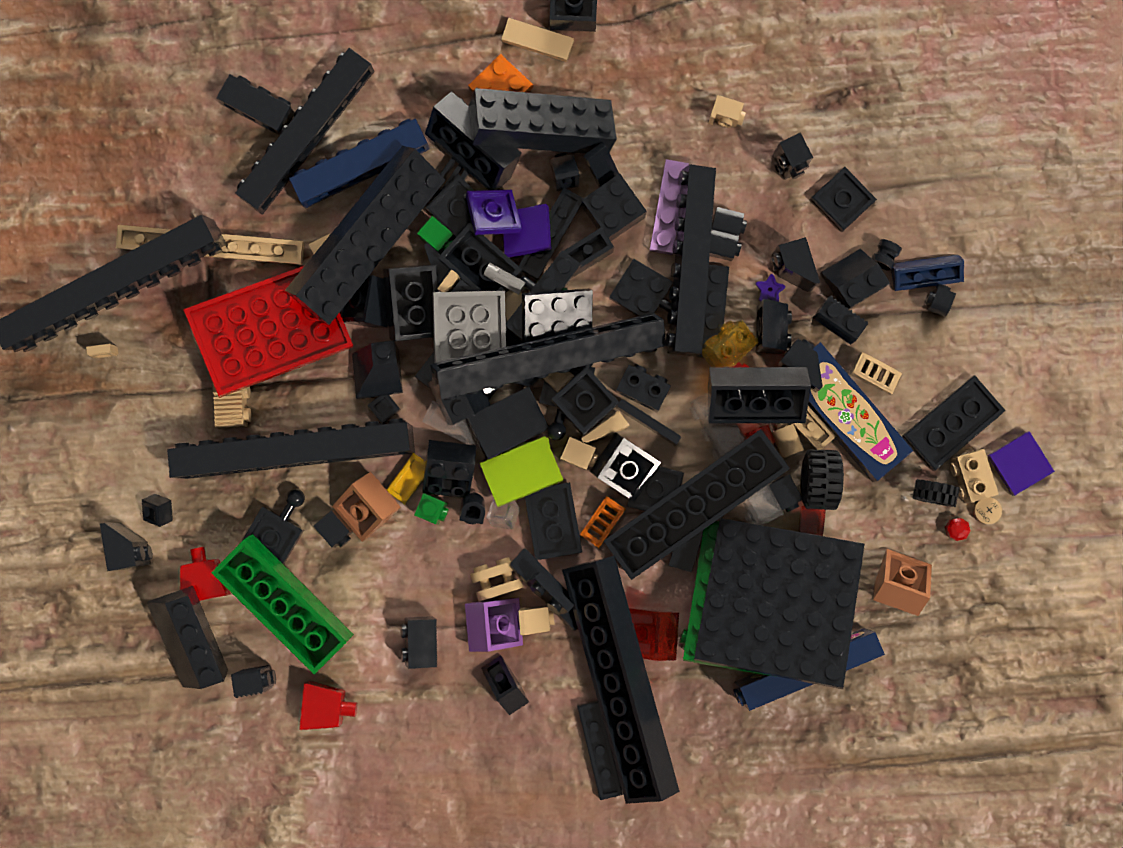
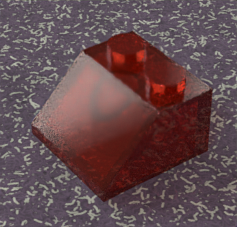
M629 608L643 659L654 661L676 660L679 612Z

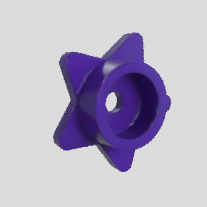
M770 274L766 281L755 283L760 290V302L763 299L779 302V293L786 287L783 284L777 283L773 274Z

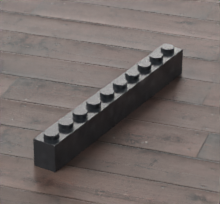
M652 313L433 363L430 366L434 392L440 399L453 400L462 394L473 395L483 389L502 388L504 384H519L525 382L526 379L534 377L545 378L551 373H566L576 367L586 368L591 367L593 363L612 362L615 358L622 356L633 357L636 353L643 351L654 352L657 348L666 346L664 319Z

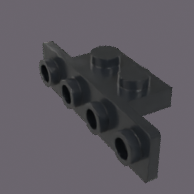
M522 549L509 563V566L530 587L532 592L547 604L552 612L556 613L573 631H576L578 627L572 609L574 605L570 601L568 591L527 549Z

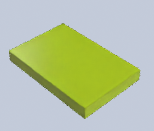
M545 436L480 463L497 507L563 481Z

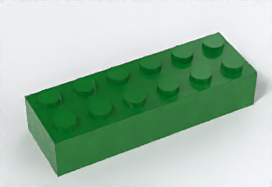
M253 534L245 538L211 572L314 675L354 635Z

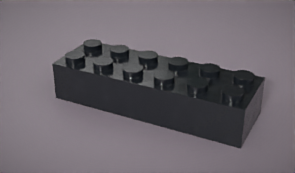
M475 88L469 103L472 145L586 154L601 142L607 146L610 153L617 140L611 100Z

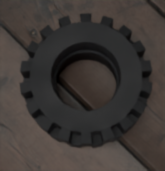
M808 449L804 455L801 469V496L804 507L806 509L836 510L841 502L843 493L844 469L842 457L838 450Z

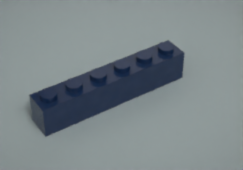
M416 118L413 120L406 119L392 130L385 129L371 140L364 139L350 150L343 149L329 160L322 159L308 170L301 169L295 172L294 176L289 179L301 204L306 209L380 174L402 146L415 148L420 154L430 150Z

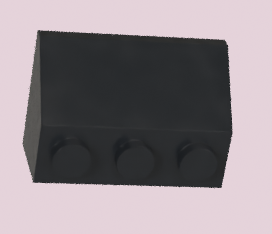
M470 223L438 257L439 260L456 272L475 291H505V293L509 291L506 287L483 275L489 263L519 279L523 275L522 269L484 235H475L473 225Z

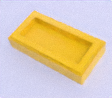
M413 453L386 489L388 493L403 504H406L424 479L426 461Z

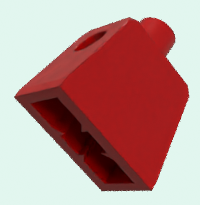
M205 547L190 549L192 563L180 566V590L193 586L199 601L231 595V592L211 573L220 564V560H207Z
M308 681L304 683L299 730L339 727L343 722V716L356 717L358 703L345 701L346 692L343 689Z

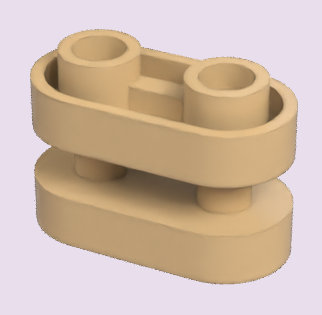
M509 557L496 561L497 566L488 568L487 564L473 568L474 573L470 574L472 583L480 581L482 588L481 591L476 592L478 602L523 588L521 578L513 579L511 572L513 570L509 566L511 562ZM502 574L505 583L491 587L489 578Z

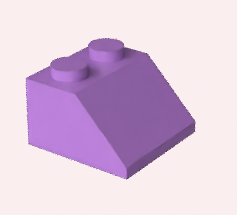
M519 598L465 604L469 652H488L523 645V637L520 635Z

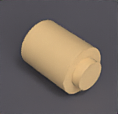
M780 423L774 426L775 431L771 433L783 458L804 450L794 424Z

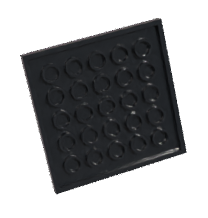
M720 518L694 660L843 689L865 544Z

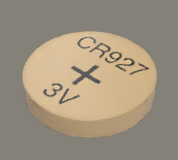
M991 497L979 500L974 506L975 518L983 524L996 523L1002 515V507L996 499Z

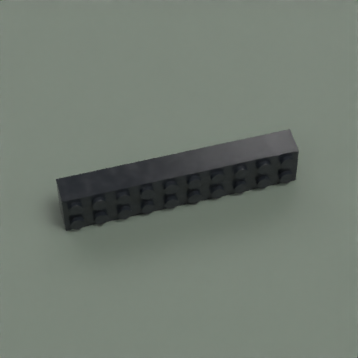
M199 215L1 318L0 345L3 350H13L14 352L33 350L37 347L36 343L56 338L58 336L57 332L63 329L68 331L77 327L78 321L84 318L85 320H90L99 315L98 311L104 308L108 310L119 305V300L125 297L130 299L140 294V289L144 287L152 288L160 284L159 280L165 276L168 278L176 276L181 272V268L187 265L192 267L201 262L200 258L220 253L222 251L221 248L227 245L215 220Z
M400 418L391 419L389 424L384 425L379 423V421L366 422L365 427H359L356 424L341 425L340 430L332 427L317 428L318 432L308 431V429L294 430V435L274 432L270 433L269 438L261 435H248L246 440L237 439V437L223 438V443L203 440L198 441V446L196 444L177 443L175 448L167 449L169 477L191 479L415 453L413 427L406 420Z
M615 556L562 569L569 598L574 605L572 609L625 802L630 804L663 801L680 792Z

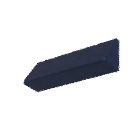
M950 255L895 263L891 270L894 291L964 282V259L960 255Z

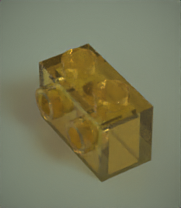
M743 320L736 322L728 321L721 326V332L718 335L712 336L705 342L706 346L702 349V355L711 367H734L758 341Z

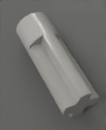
M489 263L483 274L518 295L526 283L492 263Z

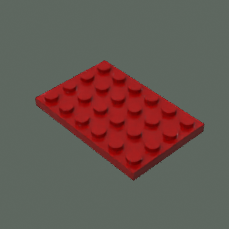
M304 266L183 309L219 398L353 347L340 312L331 324L328 325L318 320L285 291Z

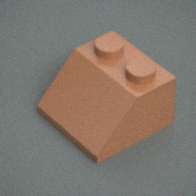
M371 471L351 484L332 506L362 542L401 508Z
M887 549L874 584L873 600L919 616L930 599L932 565Z

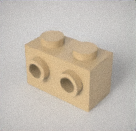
M984 449L950 458L952 462L950 463V470L952 475L957 478L959 484L957 486L959 488L958 495L960 499L964 500V503H972L999 495Z

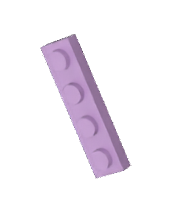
M667 159L665 161L649 251L673 254V244L677 232L674 225L679 213L676 201L681 185L678 184V177L680 171L688 166L689 163Z

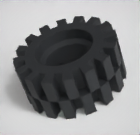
M917 479L912 499L931 504L956 507L959 488L945 483Z

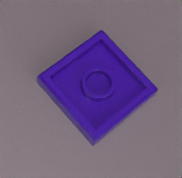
M512 190L467 191L466 200L475 235L520 233L522 227Z
M541 204L517 209L522 229L520 233L504 234V254L510 258L551 250L549 206Z
M1030 431L987 455L1012 496L1017 495L1055 472Z

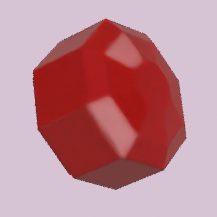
M962 518L950 519L945 526L947 537L954 541L966 539L971 531L969 523Z

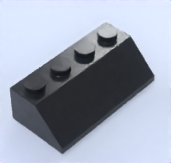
M709 367L708 423H806L811 390L807 367Z
M191 586L147 601L148 608L182 687L203 689L224 682L228 668L194 587Z

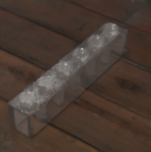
M708 393L690 402L692 406L689 408L690 413L695 421L699 419L703 427L700 429L705 441L710 440L713 446L711 452L716 461L745 441L736 423H708ZM766 485L742 502L747 510L744 512L748 523L764 525L784 514L769 485Z

